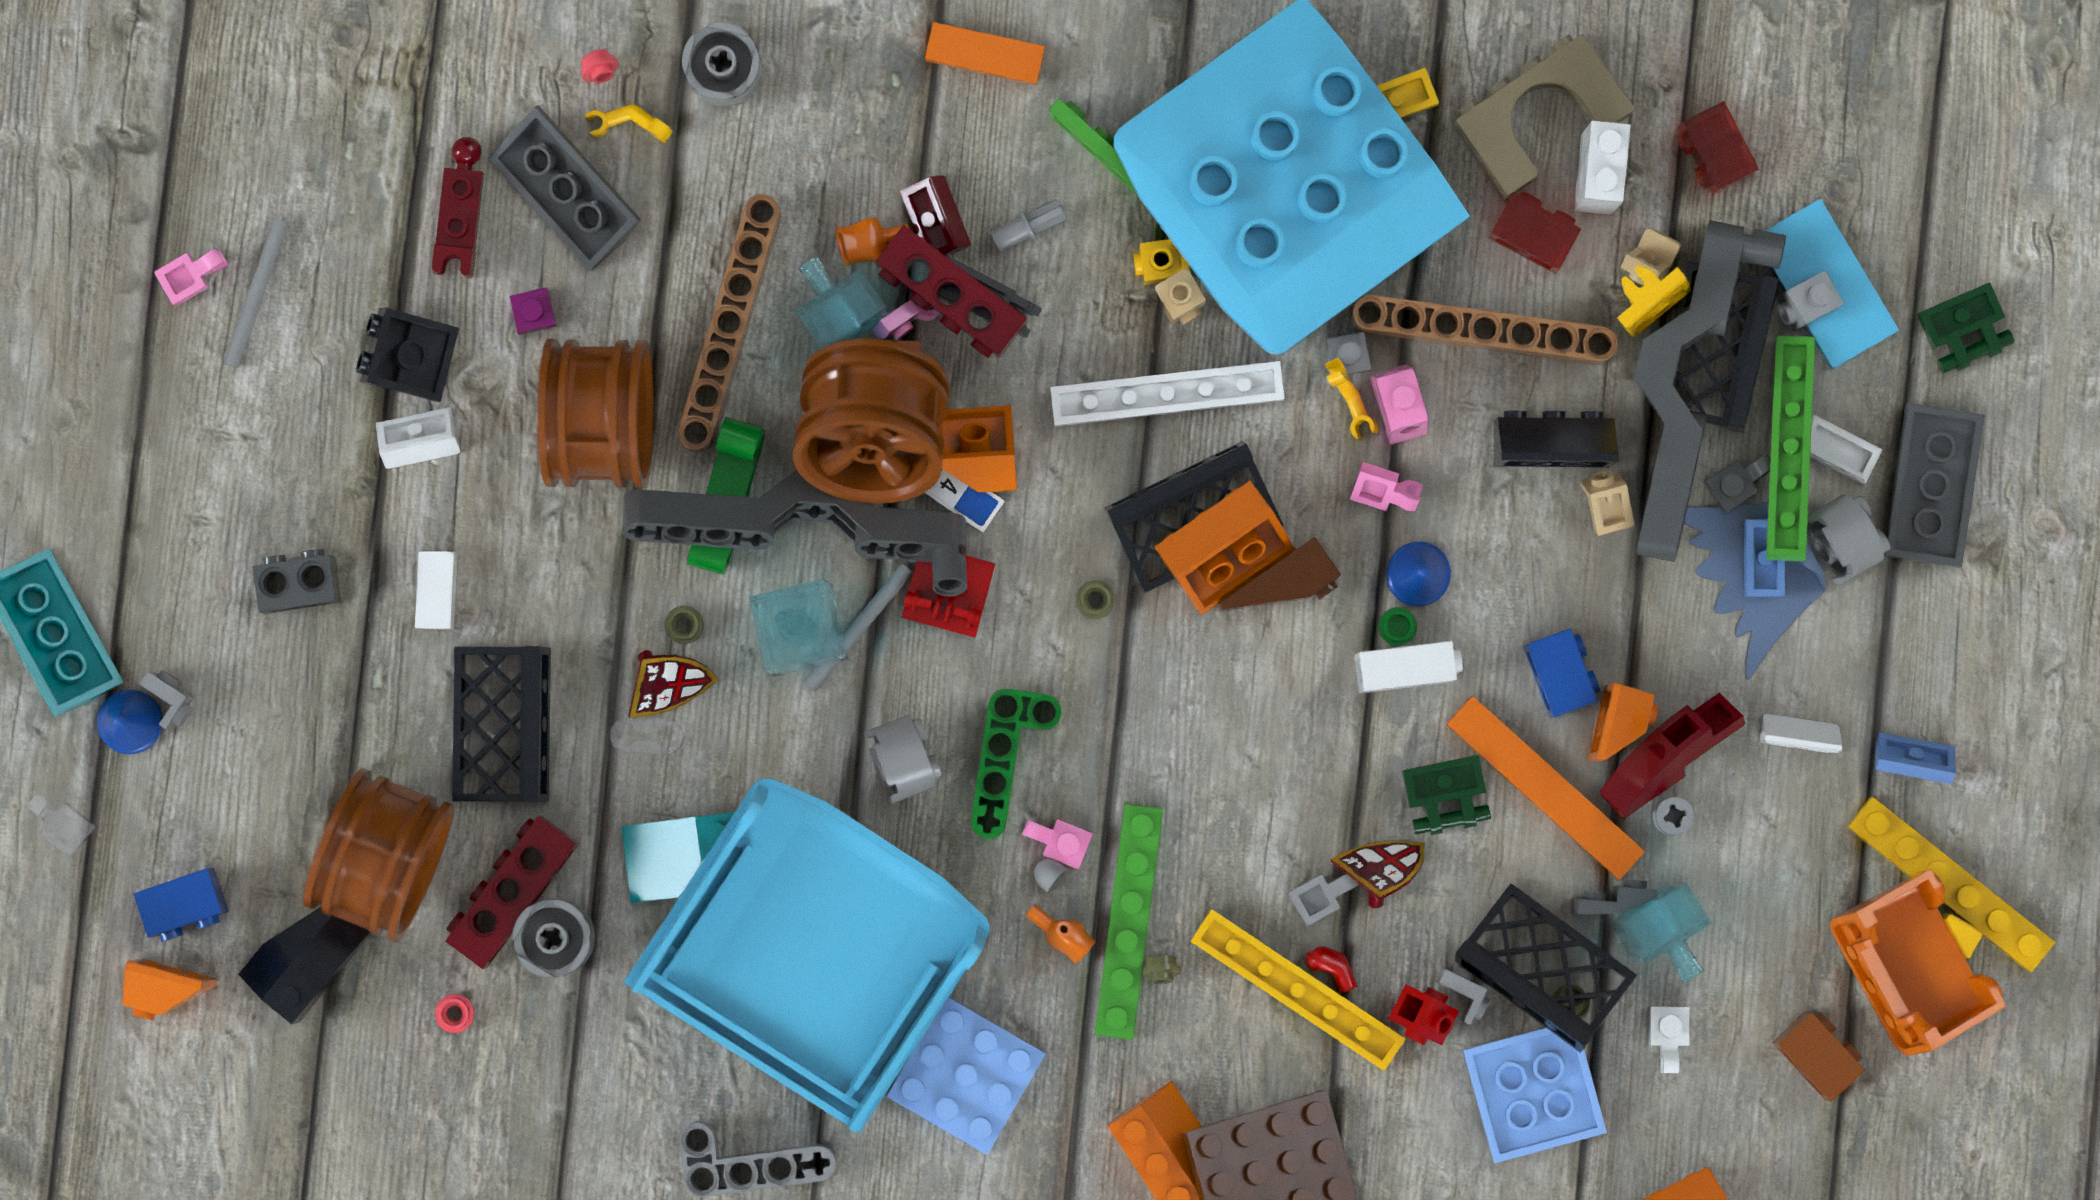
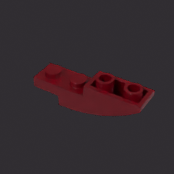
M1718 693L1695 710L1686 705L1655 729L1629 754L1601 788L1600 795L1624 819L1683 779L1686 776L1685 766L1745 725L1744 716L1721 693Z

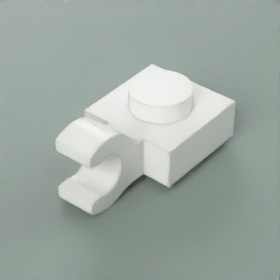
M1649 1007V1046H1660V1073H1679L1678 1046H1689V1007Z

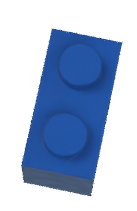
M1571 628L1523 646L1550 718L1598 701L1595 695L1600 692L1597 678L1593 670L1586 671L1582 657L1587 656L1583 640L1579 634L1573 635Z
M206 868L133 893L147 937L159 936L161 942L184 935L182 928L195 923L198 930L220 923L218 915L229 912L214 868Z

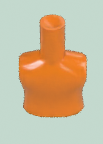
M871 217L849 226L837 227L836 240L844 265L849 266L858 262H875L903 225L883 229L878 219Z
M1036 904L1025 914L1027 918L1045 932L1047 943L1052 948L1065 954L1074 964H1077L1096 942L1086 932L1082 923L1074 920L1055 921Z

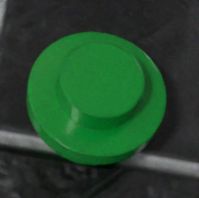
M1391 608L1380 617L1378 623L1379 634L1390 645H1405L1414 638L1417 632L1416 619L1405 608Z

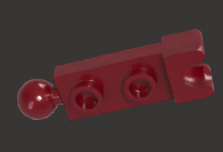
M461 137L455 141L451 149L452 158L457 163V169L444 168L432 272L436 275H443L446 271L447 263L451 259L457 258L460 260L461 273L466 278L471 279L474 276L475 250L484 173L472 171L473 165L480 160L482 154L479 142L471 137Z

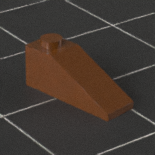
M1314 537L1224 599L1218 606L1222 611L1305 600L1314 594L1320 600L1338 587L1334 580L1339 578L1341 573Z

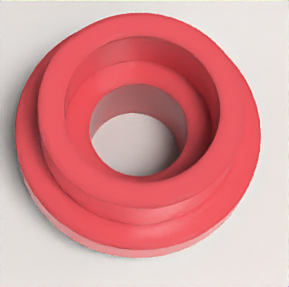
M606 49L593 51L581 60V75L587 82H594L595 84L604 83L614 76V72L618 68V61Z
M447 995L437 1004L435 1018L443 1030L450 1033H459L466 1030L472 1024L474 1007L471 1001L463 995ZM452 1006H458L462 1011V1017L458 1021H454L449 1017L448 1012Z

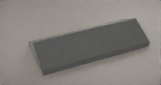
M539 105L532 109L488 157L589 271L597 267L624 243L641 220Z

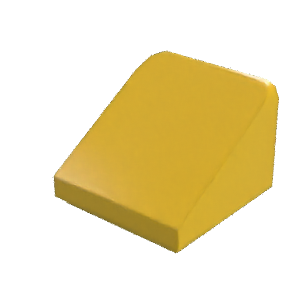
M1941 914L1964 957L1969 959L1983 935L1982 931L1953 914Z

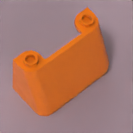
M1931 869L1919 872L1843 912L1830 921V928L1834 939L1886 1033L1898 1051L1907 1056L1934 1051L2007 1007L2002 998V989L1994 978L1987 977L1984 974L1974 975L1941 916L1938 907L1944 903L1946 890L1941 879L1933 874Z

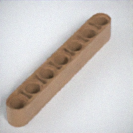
M767 194L754 195L745 205L679 424L678 436L681 443L694 453L707 451L712 447L716 439L781 222L780 208L774 198ZM762 204L773 208V216L764 223L753 219L754 209ZM757 241L762 245L760 256L752 260L744 258L742 256L743 246L747 242ZM741 277L749 279L751 281L749 293L744 296H735L731 293V285L734 280ZM734 314L740 318V326L735 332L725 333L720 330V321L725 315ZM716 351H724L729 355V363L722 370H714L709 366V358ZM708 387L716 389L718 400L713 406L703 407L699 405L698 395L701 390ZM696 424L705 426L707 436L702 443L691 444L688 442L687 431L691 426Z
M1377 295L1361 297L1353 306L1350 314L1354 328L1359 332H1365V334L1592 365L1606 362L1614 355L1618 347L1615 333L1604 326ZM1364 305L1374 306L1379 312V320L1374 324L1364 323L1359 317L1360 307ZM1402 310L1412 311L1417 317L1416 327L1412 329L1402 328L1397 321V314ZM1441 315L1451 317L1455 322V331L1451 334L1440 333L1435 326L1436 318ZM1481 320L1489 322L1493 327L1492 338L1486 340L1478 338L1474 332L1475 322ZM1522 325L1530 330L1532 339L1529 344L1521 345L1514 341L1512 337L1514 327ZM1562 331L1566 333L1569 337V347L1565 350H1559L1552 346L1550 341L1552 332ZM1600 336L1606 340L1608 345L1606 354L1596 355L1590 350V337Z

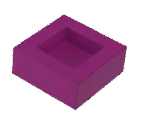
M547 287L509 296L519 335L557 326Z

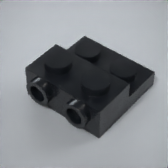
M387 307L379 308L378 314L372 313L366 326V335L371 337L368 352L362 350L357 361L356 373L362 374L360 383L434 402H441L459 328Z

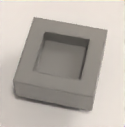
M1365 332L1326 339L1329 361L1340 358L1348 375L1371 371Z

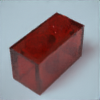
M1724 101L1683 121L1678 126L1680 131L1677 134L1679 145L1686 155H1692L1698 166L1694 169L1696 178L1704 190L1709 188L1712 196L1754 175L1759 170Z
M1513 192L1488 238L1556 274L1565 261L1581 228L1574 225L1576 220L1572 216L1559 210H1555L1553 214L1540 207L1542 201L1526 192H1521L1519 196Z

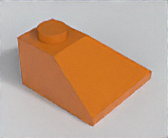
M1011 405L948 409L944 423L938 428L944 441L942 469L978 493L1017 490Z
M1618 683L1605 685L1588 761H1605L1647 732L1648 726L1654 727L1659 705L1653 704L1655 695Z
M146 959L130 960L126 962L122 1005L133 1008L132 1015L154 1020L156 1014H168L215 987L217 979Z

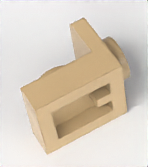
M1599 471L1594 473L1591 478L1581 481L1582 489L1588 497L1594 531L1598 536L1635 526L1627 484L1617 471Z

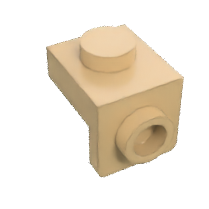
M1650 227L1645 230L1637 248L1626 255L1620 268L1628 271V276L1633 281L1644 285V282L1638 277L1635 270L1637 265L1652 270L1661 281L1668 275L1681 248V243Z
M1185 268L1155 286V291L1165 306L1164 313L1171 324L1180 320L1184 326L1203 314L1200 308L1205 305L1206 298L1188 269Z

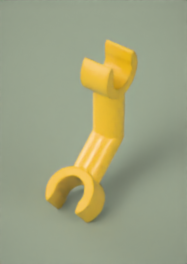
M629 104L606 113L592 110L584 116L587 121L594 118L602 119V126L589 133L595 138L604 136L608 132L609 127L630 120L663 143L666 142L673 132L667 124L635 104Z
M1336 358L1325 363L1324 365L1330 372L1326 376L1329 383L1333 387L1336 386L1349 407L1353 418L1350 426L1352 435L1356 439L1362 440L1359 427L1365 421L1369 423L1371 431L1378 434V423L1374 418L1368 416L1360 393L1348 377L1341 359Z

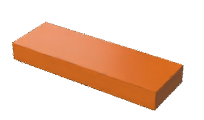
M933 22L925 61L1037 85L1045 46Z

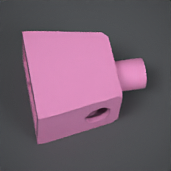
M1402 365L1369 375L1389 445L1427 435L1428 415L1413 367Z

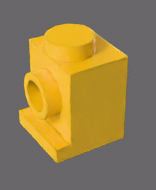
M1170 239L1140 243V252L1133 253L1135 275H1143L1144 285L1161 283L1185 268L1190 272V266ZM1156 254H1166L1169 262L1165 266L1156 265L1154 262Z

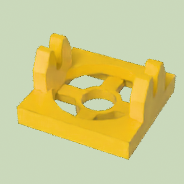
M1637 265L1635 267L1636 273L1644 282L1641 288L1637 287L1626 276L1621 279L1624 293L1632 305L1619 315L1617 319L1632 338H1636L1691 292L1692 288L1686 276L1678 267L1660 281L1652 270Z

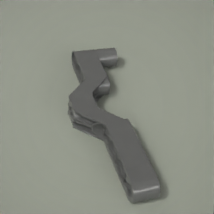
M1709 220L1689 310L1642 341L1635 380L1664 426L1636 555L1675 562L1679 549L1707 415L1690 412L1674 387L1681 354L1684 350L1709 334L1725 336L1741 262L1779 269L1786 242V235L1755 229L1754 236L1744 234L1743 226Z
M797 469L760 498L643 489L629 491L623 497L622 533L630 540L758 550L770 547L774 543V534L792 520L832 522L855 544V550L859 555L877 559L932 562L933 590L935 593L942 596H957L967 590V559L964 556L966 554V519L962 515L952 512L875 507L871 503L845 500L827 494L812 486L799 474Z

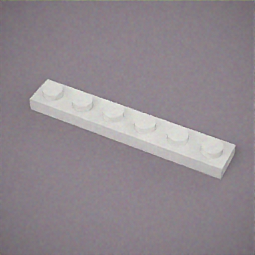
M1280 361L1050 387L1054 427L1284 401L1285 399Z

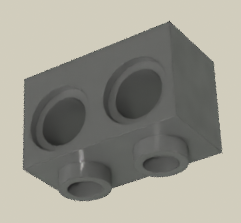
M314 549L300 552L301 559L286 561L285 555L262 558L263 565L252 566L259 612L270 614L342 602L335 556L324 555L323 549ZM320 567L325 574L324 582L317 588H311L307 583V574L312 568ZM276 573H282L286 578V587L279 594H273L269 589V580Z

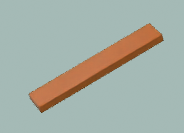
M1471 696L1447 722L1446 725L1617 880H1621L1645 853L1638 844L1474 696Z

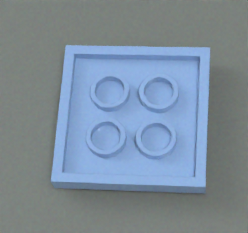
M948 997L910 1055L887 1097L988 1155L1046 1053Z
M1545 1027L1462 1049L1494 1164L1607 1133L1584 1049L1581 1053Z

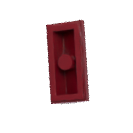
M943 175L930 176L900 191L916 234L944 256H947L971 245Z

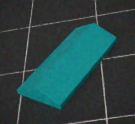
M50 548L0 571V620L54 717L82 707L124 683Z

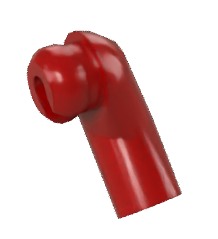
M1319 946L1306 954L1305 962L1307 967L1312 971L1321 969L1333 974L1340 993L1358 987L1348 960L1343 953L1326 946Z

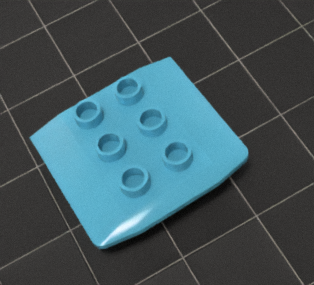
M1296 0L1118 128L1113 138L1114 149L1141 202L1221 309L1266 352L1274 355L1284 354L1470 217L1436 164L1343 40L1309 0Z
M761 778L753 783L629 972L624 983L630 986L632 991L646 996L840 1120L853 1132L856 1133L857 1131L860 1133L965 971L970 969L981 954L986 939L989 936L990 926L987 918L942 876L830 803L773 778Z

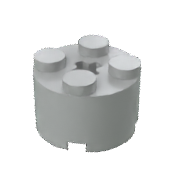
M725 22L713 23L694 33L684 47L682 67L685 77L692 91L703 101L721 107L741 104L748 100L758 87L762 76L761 57L756 44L742 28ZM726 57L731 67L724 68L723 72H718L714 63H721L722 58Z
M1841 495L1808 514L1807 541L1822 571L1826 572L1830 569L1836 575L1831 580L1838 585L1846 583L1882 562L1884 553L1890 550L1886 536L1880 530H1876L1870 520L1871 510L1861 496L1852 499L1847 495Z
M906 715L864 731L866 740L872 737L875 744L872 748H869V752L883 789L891 787L894 795L888 797L891 804L936 787L935 780L942 775L935 756H927L923 743L928 738L920 718L912 721L911 717Z
M565 899L542 900L527 907L518 917L513 928L514 949L520 963L530 972L542 977L564 976L581 968L589 959L595 944V927L588 914L577 904ZM558 928L561 931L559 937L563 942L561 945L556 944L549 947L550 939L545 935L546 931L551 932Z

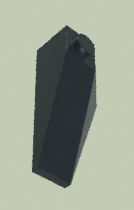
M320 907L262 944L238 975L264 1003L291 1025L300 1023L372 933L368 929L336 916L323 914Z

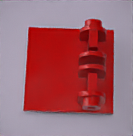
M964 555L967 559V590L957 596H942L933 590L932 562L916 561L901 618L976 638L996 563Z

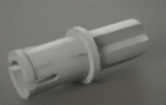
M1053 200L1027 214H1024L1023 211L1020 212V217L995 230H990V233L1001 253L1005 249L1030 237L1032 240H1035L1036 234L1065 221L1067 216L1061 202Z

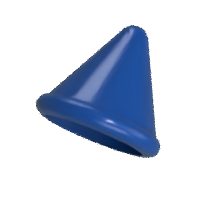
M1411 542L1400 547L1390 558L1386 569V580L1391 593L1399 601L1411 606H1426L1439 600L1449 587L1451 579V569L1445 554L1438 547L1427 542Z
M137 690L120 691L107 698L102 704L97 718L98 731L102 740L112 750L122 754H138L150 748L159 738L162 727L159 725L163 719L162 712L155 700L146 693Z

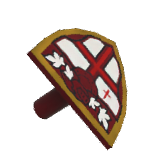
M644 650L638 655L640 664L628 717L650 716L677 708L701 695L719 679L706 665L693 658L679 655L653 656L651 651Z
M1402 840L1364 844L1331 858V862L1368 890V905L1370 907L1380 908L1384 905L1385 897L1408 885L1419 873L1424 862L1425 843Z

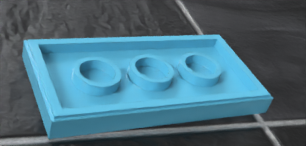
M1821 198L1765 230L1786 235L1780 268L1770 267L1775 278H1779V284L1784 292L1826 270L1844 303L1839 308L1805 325L1809 335L1815 337V345L1830 370L1899 331Z

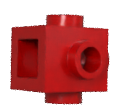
M1405 984L1388 1019L1406 1027L1404 1036L1424 1046L1428 1039L1443 1045L1453 1027L1459 1010L1445 1004L1448 996L1430 987H1427L1425 993Z

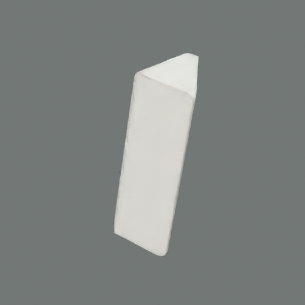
M451 407L376 423L379 454L387 469L460 453V445Z
M419 551L415 629L454 630L458 553Z
M1763 714L1759 741L1763 744L1831 754L1842 751L1840 728L1837 724L1772 714Z

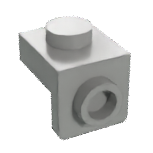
M1826 270L1785 291L1776 298L1778 303L1777 311L1781 320L1786 325H1790L1794 332L1844 304Z
M161 670L158 675L155 672L147 671L139 685L171 705L159 725L168 730H172L175 725L181 727L192 712L193 708L189 704L193 697L178 688L181 681L168 672Z
M1454 965L1452 971L1442 968L1436 982L1470 998L1460 1020L1471 1024L1474 1018L1480 1020L1490 1001L1484 997L1487 989L1472 982L1475 977L1474 974Z

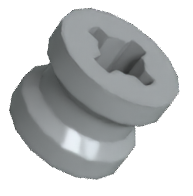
M1667 797L1660 800L1654 806L1652 812V821L1656 829L1666 835H1681L1687 832L1695 819L1691 804L1680 797Z

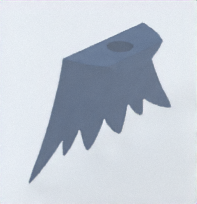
M1769 501L1739 505L1727 514L1723 512L1721 507H1688L1684 524L1703 532L1690 539L1689 543L1702 549L1715 551L1696 569V575L1714 581H1727L1716 601L1715 613L1722 614L1744 610L1737 624L1735 636L1739 637L1752 631L1746 660V680H1749L1765 655L1784 631L1812 602L1825 592L1824 573L1807 541L1806 562L1785 561V597H1744V520L1768 519Z

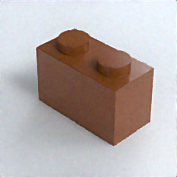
M1805 1011L1772 1044L1824 1100L1832 1102L1865 1071L1858 1063L1862 1056L1849 1042L1846 1041L1841 1044L1832 1035L1836 1028L1822 1013L1819 1012L1815 1016L1812 1012Z

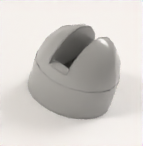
M1045 859L1039 862L1034 870L1035 880L1041 888L1050 893L1062 881L1068 869L1056 860Z

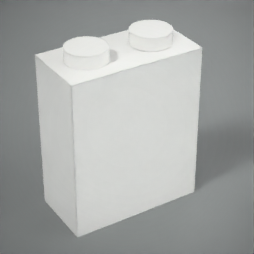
M1591 121L1581 134L1573 211L1612 215L1623 203L1630 124Z
M1453 641L1366 651L1354 655L1359 694L1451 683L1457 680L1459 672H1463L1460 649H1453Z

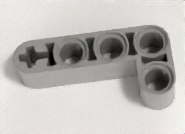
M705 1121L692 1122L683 1129L680 1135L679 1144L684 1182L689 1192L697 1197L823 1181L833 1174L837 1166L836 1153L826 1144H811L720 1157L717 1134L711 1124ZM701 1129L707 1133L709 1143L705 1149L697 1150L689 1144L688 1135L691 1130ZM815 1152H821V1156L824 1159L829 1158L830 1164L825 1165L823 1172H818L816 1166H808L802 1169L805 1176H798L799 1162L795 1154H802L801 1162L813 1160ZM783 1157L790 1162V1175L784 1178H778L773 1175L770 1163L774 1158ZM739 1162L748 1164L753 1172L752 1179L747 1183L737 1182L732 1176L734 1164ZM707 1168L712 1172L714 1182L711 1187L700 1188L694 1183L693 1174L696 1169Z

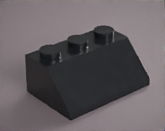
M1511 410L1504 411V417H1498L1494 420V467L1610 468L1619 462L1614 418H1604V412L1585 411L1581 412V418H1565V411H1543L1542 418H1527V411Z

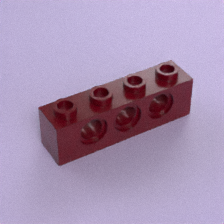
M905 225L901 227L875 261L877 266L881 268L878 275L894 288H897L901 283L912 292L909 299L927 312L930 307L943 315L939 321L956 335L963 330L974 339L970 345L986 358H989L993 353L1000 359L1028 322L1026 317ZM915 262H924L930 268L928 277L923 281H913L908 277V269ZM953 285L960 290V298L955 304L945 305L940 302L938 295L944 286ZM978 308L986 309L991 314L989 325L981 329L973 327L969 322L970 314Z
M538 816L535 821L529 818L516 834V837L520 839L519 843L512 852L508 849L504 850L493 865V868L497 870L496 874L489 883L484 880L481 881L469 898L474 902L465 915L462 912H458L446 928L451 934L445 942L481 969L488 968L512 936L514 925L520 914L527 907L538 901L580 844L543 816ZM531 847L537 848L543 856L542 864L536 870L527 868L523 862L524 853ZM506 879H513L519 885V895L513 901L505 900L500 893V886ZM483 910L491 911L496 918V925L490 932L482 931L477 925V917Z

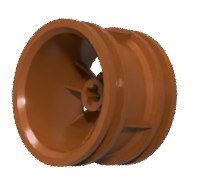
M547 339L543 347L540 363L537 404L538 451L544 485L546 487H556L559 479L563 481L565 487H576L579 480H613L616 488H626L629 480H631L635 488H646L651 468L654 429L653 370L647 340H637L634 348H630L627 340H617L615 347H580L576 339H567L564 346L561 347L557 339Z
M852 339L833 343L818 350L806 362L802 375L800 403L805 414L796 426L793 448V462L799 474L812 486L827 494L862 503H894L917 497L931 489L938 481L942 470L944 441L938 428L944 423L948 411L950 383L946 372L927 354L908 345L888 340Z
M360 768L342 793L323 833L307 878L303 896L304 906L315 909L319 904H322L321 910L323 914L336 916L368 929L370 933L378 936L386 930L387 939L398 943L410 927L434 877L451 830L455 806L444 802L440 807H437L436 797L429 794L423 795L393 783L389 778L381 775L373 781L371 771Z

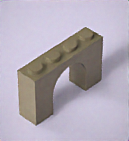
M1583 33L1574 40L1570 34L1562 38L1551 47L1554 53L1541 61L1539 56H1536L1519 69L1522 75L1515 80L1509 82L1507 77L1487 90L1491 96L1478 104L1473 99L1456 111L1459 117L1454 121L1453 128L1504 201L1532 183L1540 175L1516 140L1512 130V111L1515 103L1522 96L1538 89H1553L1562 92L1576 103L1589 123L1591 121L1620 123L1635 110Z

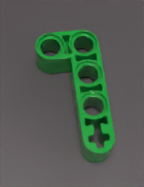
M728 417L724 418L716 444L717 456L706 494L748 497L764 443L766 431L763 427ZM691 545L687 565L725 575L733 548Z
M1001 689L991 696L987 710L971 817L972 828L979 837L994 839L1004 831L1007 823L1020 729L1024 727L1049 730L1059 723L1062 714L1061 706L1054 697L1012 689ZM1002 696H1010L1017 703L1016 713L1009 718L1000 717L995 711V703ZM1046 701L1054 706L1056 714L1051 722L1042 724L1035 720L1033 709L1038 703ZM997 734H1004L1011 740V750L1004 756H996L989 749L990 739ZM992 772L1002 774L1006 780L1005 789L997 795L989 794L983 786L984 778ZM980 797L991 801L1004 800L1002 809L997 806L994 808V818L1000 819L999 827H992L991 833H985L984 826L978 824L979 816L984 817L986 815L988 806L979 805Z

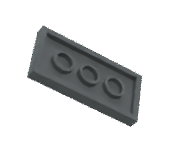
M1913 403L1905 404L1886 530V538L1889 542L1890 550L1885 552L1884 556L1955 568L1962 567L1985 415Z

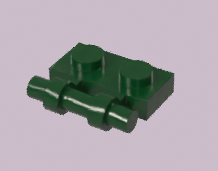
M1990 282L1917 314L1931 348L1934 349L1943 344L1948 346L1950 354L1937 360L1942 373L1955 368L1961 371L1970 367V362L1986 355L1989 357L2002 353V348L2015 343L2009 329L1996 334L1992 323L2004 319L2005 315ZM1978 330L1981 341L1964 348L1960 337Z
M1479 755L1402 770L1409 808L1425 805L1426 817L1412 820L1415 835L1430 832L1432 836L1442 834V829L1464 825L1466 829L1476 827L1477 822L1491 820L1488 804L1474 807L1471 797L1486 793ZM1459 799L1460 810L1439 814L1437 803Z

